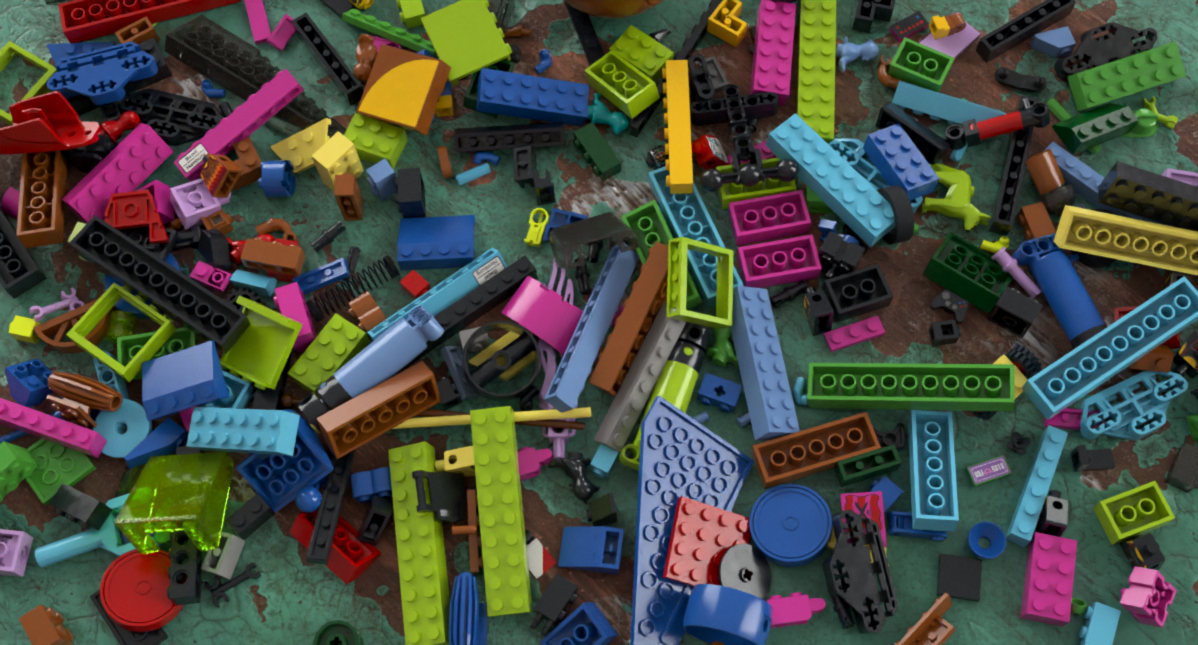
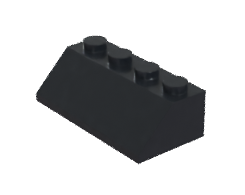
M888 103L881 107L875 125L878 129L882 130L899 123L929 164L934 165L947 154L950 143L945 138L934 133L931 128L924 126L915 117L908 115L901 107L893 103Z

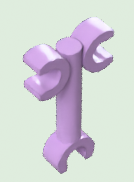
M72 287L70 288L71 295H66L64 291H61V299L63 301L43 308L32 306L30 314L38 313V315L34 316V321L39 322L46 314L69 306V311H72L76 307L83 306L84 303L78 300L76 290Z

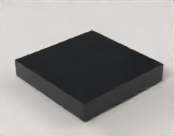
M940 554L937 596H943L944 593L950 595V598L980 601L982 560Z

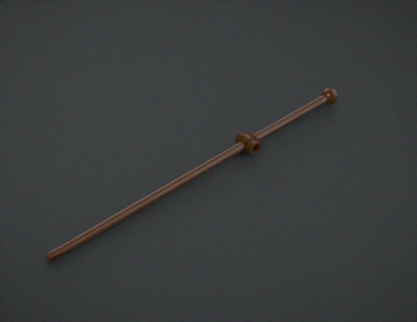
M284 394L281 397L280 404L283 408L290 409L293 406H297L303 399L294 398L291 394ZM426 409L416 416L437 417L470 415V413ZM563 420L515 422L516 425L584 430L586 426L583 422Z

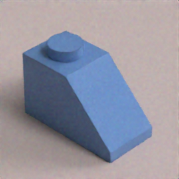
M1068 26L1034 34L1030 43L1031 48L1054 58L1070 55L1076 45Z

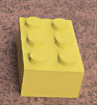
M339 131L312 155L322 182L332 191L335 189V175L349 173L354 174L355 178L358 179L364 171L354 143Z

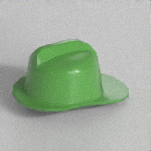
M1146 108L1133 111L1139 121L1129 133L1122 136L1134 138L1154 135L1158 129V115H1155Z

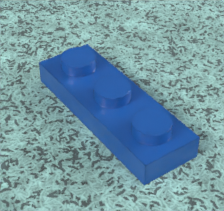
M343 257L292 279L293 283H298L302 293L305 295L349 277L350 274L347 261Z

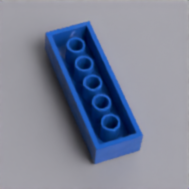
M482 68L478 78L476 111L583 126L588 117L589 85Z

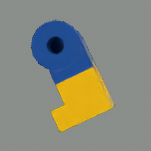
M446 81L443 92L439 97V102L436 104V117L454 115L453 93L451 84Z

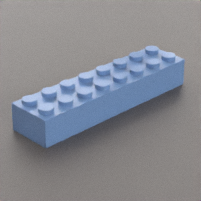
M736 286L733 288L732 326L730 328L755 440L769 441L800 432L768 291L762 288Z

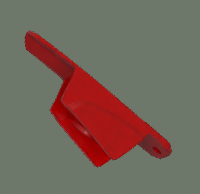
M55 91L10 105L9 110L14 124L0 128V154L48 152L90 145L99 140L98 132L101 128L98 122H82L77 112L60 92Z

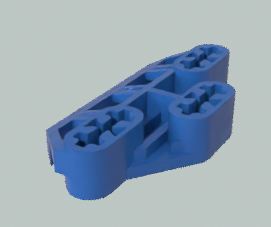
M131 41L60 59L55 65L58 72L53 73L54 76L48 79L47 87L51 92H60L65 99L84 95L89 97L93 104L103 105L123 99L125 96L123 87L128 81L152 77L157 74L158 67L154 56L142 51L139 45Z

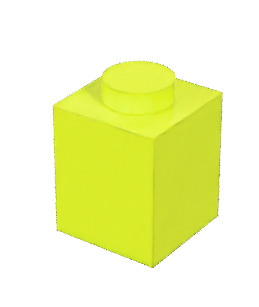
M15 315L14 320L9 325L8 333L16 340L37 344L40 337L33 327L40 325V323L35 322L34 319Z

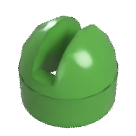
M1073 597L1070 613H1077V616L1082 615L1087 603L1082 599Z

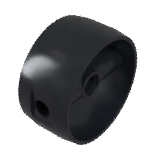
M494 321L479 327L468 338L462 353V370L467 383L478 395L492 401H511L524 395L534 385L541 367V353L535 338L524 327L510 321ZM495 330H507L520 335L471 372H468L466 364L467 354L472 344L480 336ZM534 352L536 360L535 373L524 387L507 394L492 393L483 389ZM504 357L507 363L504 366H500L496 363V359Z

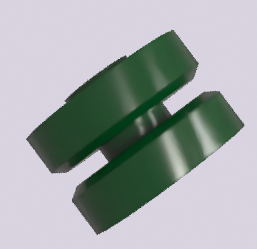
M342 620L330 621L322 625L316 632L313 645H338L340 643L342 645H364L361 634L351 624Z

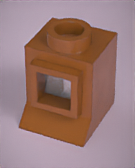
M222 209L208 217H201L207 230L218 229L223 235L234 230L231 226V223H233L229 213L225 214Z

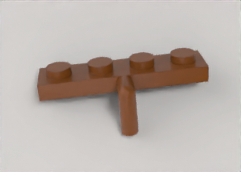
M467 490L468 526H452V535L469 534L470 573L478 574L479 568H483L482 556H478V548H482L481 535L477 536V527H480L479 515H476L478 498L475 495V490Z

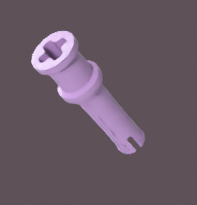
M1002 247L991 258L996 260L1003 267L1002 270L1006 273L1008 272L1031 298L1036 297L1035 295H1038L1041 289L1017 265V260L1013 259L1005 251L1006 248Z

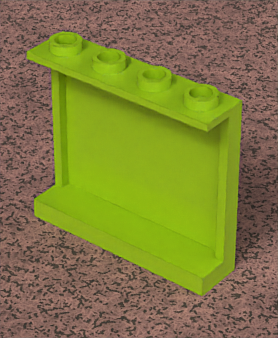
M460 0L421 18L424 29L438 58L451 67L448 79L452 87L459 84V79L482 68H486L505 58L508 61L511 60L510 54L512 50L508 43H504L502 38L505 36L501 28L497 29L495 24L497 22L493 12H489L488 7L490 6L487 0Z
M238 296L236 303L244 306L242 313L247 316L251 325L227 354L223 353L222 358L219 359L221 368L224 370L230 369L229 373L240 377L242 375V380L246 382H255L254 386L263 390L266 387L275 389L303 324L253 300Z

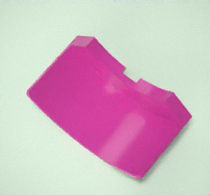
M527 276L502 310V313L564 355L583 311L565 300L561 301L563 299L561 295L552 289L548 290L541 282Z

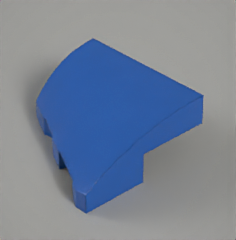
M552 208L542 241L583 235L589 219L588 216Z

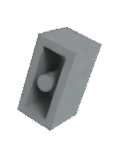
M216 530L201 569L230 580L245 540Z

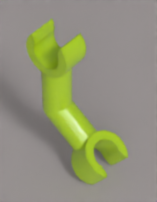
M1152 96L1151 103H1149L1145 97L1142 102L1143 107L1158 115L1157 121L1165 123L1167 128L1174 129L1178 117L1173 115L1167 117L1159 114L1155 106L1156 98Z

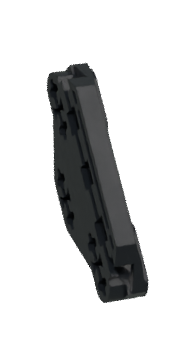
M1115 22L1087 30L1082 33L1081 44L1073 55L1056 61L1054 65L1055 72L1059 78L1069 82L1067 77L1070 73L1073 75L1091 69L1090 66L1092 65L1095 68L1113 62L1112 58L1116 57V60L1135 55L1136 49L1139 52L1151 50L1157 40V32L1153 28L1138 31ZM1106 30L1109 31L1106 35L1092 39V36ZM1143 36H1145L1146 38L1133 44H1129V41ZM1079 59H1082L1083 61L1081 63L1065 67V64L1071 63Z
M150 88L126 95L120 101V107L124 112L134 111L138 114L140 123L149 125L166 144L172 146H179L203 138L207 131L215 128L222 120L215 103ZM142 95V97L145 98L146 100L140 99V98H137V97H139V96Z
M851 509L837 512L832 517L836 544L831 557L826 558L823 562V571L828 591L833 596H840L853 608L856 624L860 632L878 633L888 617L894 616L899 607L879 525L870 518H863ZM862 523L865 524L867 534H864ZM870 544L871 553L874 561L873 563H871L868 546L863 545ZM877 573L881 591L878 590L875 575L871 574ZM839 574L841 575V577L835 578L834 576ZM884 602L886 609L885 613L883 611L882 604L878 605V603Z

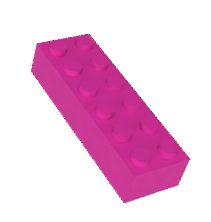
M761 0L756 18L750 94L776 93L778 95V105L784 106L790 92L796 4Z
M141 123L61 200L86 224L94 215L104 220V214L111 194L134 191L173 153V150L149 125Z

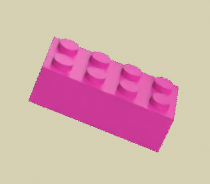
M802 190L732 202L728 205L727 214L736 246L809 233L811 220Z
M813 234L738 247L737 260L745 287L764 288L815 279L820 276L822 268Z
M1038 532L1033 534L1028 544L1020 618L1061 627L1069 623L1077 540Z

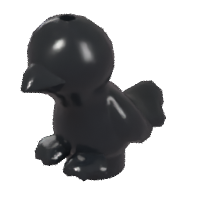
M570 452L567 453V458L562 460L555 457L548 464L549 468L562 469L574 481V484H568L571 487L569 490L579 500H589L600 489V487H597L588 480L586 466L590 465L591 460L590 458H583L582 453Z

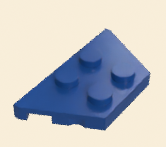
M115 42L47 44V47L56 65L60 59L115 46L116 44Z

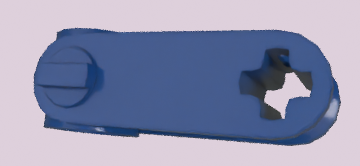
M897 511L887 513L889 518L888 535L931 539L932 541H944L947 538L948 531L912 529V513Z

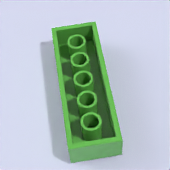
M1175 41L1073 74L1067 78L1077 111L1185 77L1186 73Z
M656 200L621 216L642 264L646 263L649 250L652 246L654 247L656 241L668 246L669 240L674 239ZM687 267L686 310H689L704 302Z

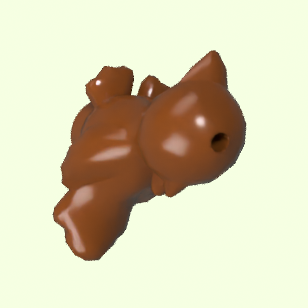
M361 34L358 38L359 45L355 52L358 63L355 65L353 72L358 81L366 85L377 57V47L373 45V37L368 34Z

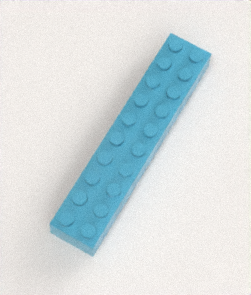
M1185 276L1028 379L1022 390L1044 417L1049 420L1198 320V291Z

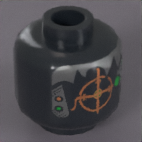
M659 145L648 151V158L645 160L650 169L657 170L665 167V159H669V155H665V146Z

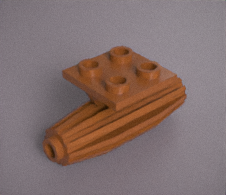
M56 371L48 378L49 389L63 397V399L48 395L46 398L52 403L51 407L61 412V417L68 421L76 420L78 424L84 427L90 425L96 428L98 425L90 417L91 409L115 412L121 407L123 402L121 393L102 382L79 374Z

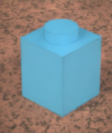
M600 444L590 463L592 473L600 478H603V476L609 478L619 459V452Z

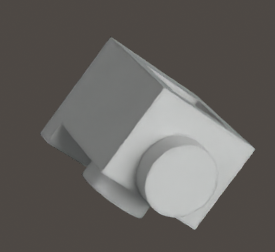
M479 327L459 331L463 349L468 338ZM485 333L472 344L469 351L478 352L486 348V344H489L488 334Z

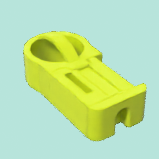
M536 208L531 212L529 219L530 227L527 237L524 239L526 245L541 246L546 225L549 222V216L545 209ZM540 213L538 223H535L533 217L535 214ZM545 214V215H546V219H545L544 222H542V220H543V215Z

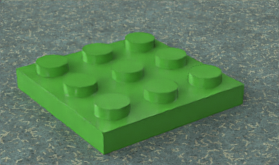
M42 438L26 449L39 466L25 479L44 505L49 504L62 483L72 487L97 469L86 454Z

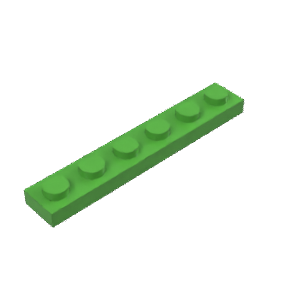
M351 9L342 15V20L417 52L425 49L437 56L431 41L421 38L420 35L411 34L403 28L391 26L390 23L379 21L371 15L362 14L357 9Z

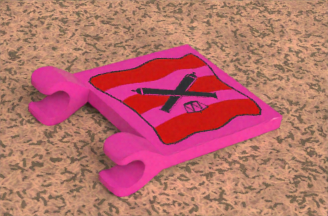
M882 491L841 494L842 511L851 509L863 518H870L878 523L885 548L887 542ZM862 523L864 534H867L865 524Z

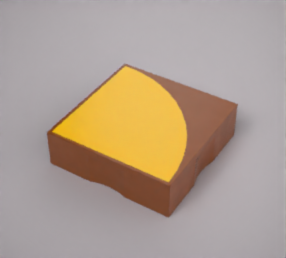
M381 44L356 112L363 116L387 124L398 125L405 130L427 136L435 114L437 101L443 92L451 67L440 59Z

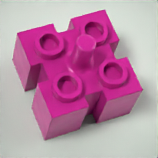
M1134 566L1128 580L1130 588H1122L1120 591V604L1127 611L1132 612V616L1139 623L1163 628L1168 615L1166 611L1167 606L1172 604L1177 590L1169 582H1164L1165 578L1158 570Z

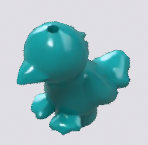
M600 92L594 93L593 105H588L587 120H591L594 125L595 123L607 124L614 130L616 135L626 130L628 118L621 112L614 111V113H611L600 101Z

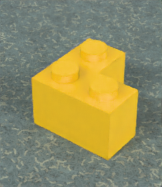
M723 0L708 18L707 25L708 32L736 48L746 36L747 23L739 19L742 2L738 0Z

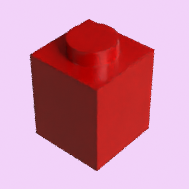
M414 269L400 281L402 290L413 300H416L431 289L429 283Z

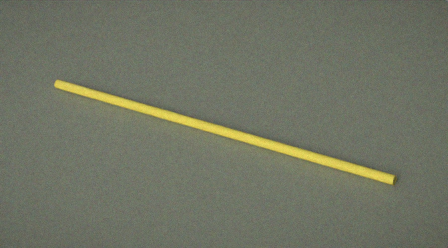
M591 407L574 408L562 413L557 409L514 412L515 422L586 418L592 416ZM470 415L410 418L392 429L471 424ZM309 424L316 434H320L313 424Z

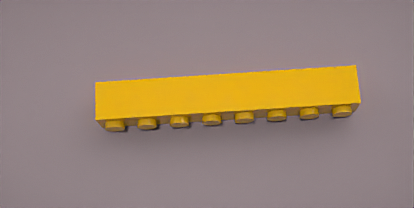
M666 60V68H662V79H666V83H663V94L667 95V98H663V109H667V113H664V124H668V128H664V139H668V144H665V155H669V159H665L666 171H669V175H666V187H670V194L693 193L688 60Z

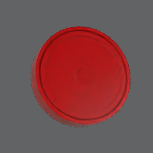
M157 548L134 549L119 556L107 568L100 585V598L107 615L115 624L126 630L146 632L168 624L179 614L184 605L175 606L167 596V587L170 586L168 568L171 567L168 552ZM183 579L180 584L185 583L187 579Z

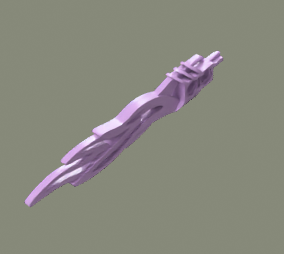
M555 245L552 276L546 288L553 290L557 278L558 262H560L561 278L556 293L561 295L565 281V265L561 250ZM568 279L564 300L568 301L570 296L569 304L573 305V284L571 279ZM540 338L541 363L546 375L539 394V400L541 401L539 409L552 410L556 408L546 402L544 398L556 373L555 349ZM543 352L547 354V363L545 361ZM558 352L560 358L562 359L564 355ZM577 418L552 420L575 421ZM542 427V435L549 438L550 444L553 443V459L555 457L565 459V443H569V437L575 435L576 429H572V432L569 433V429L562 428L563 432L555 433L554 430L556 428L548 427V434H546V427Z

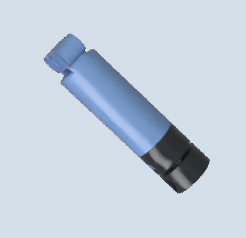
M417 306L410 311L407 320L400 318L315 389L317 395L312 391L297 404L303 414L321 434L322 432L317 421L318 417L392 378L427 348L426 342L428 340L434 341L444 333L441 325L423 306Z

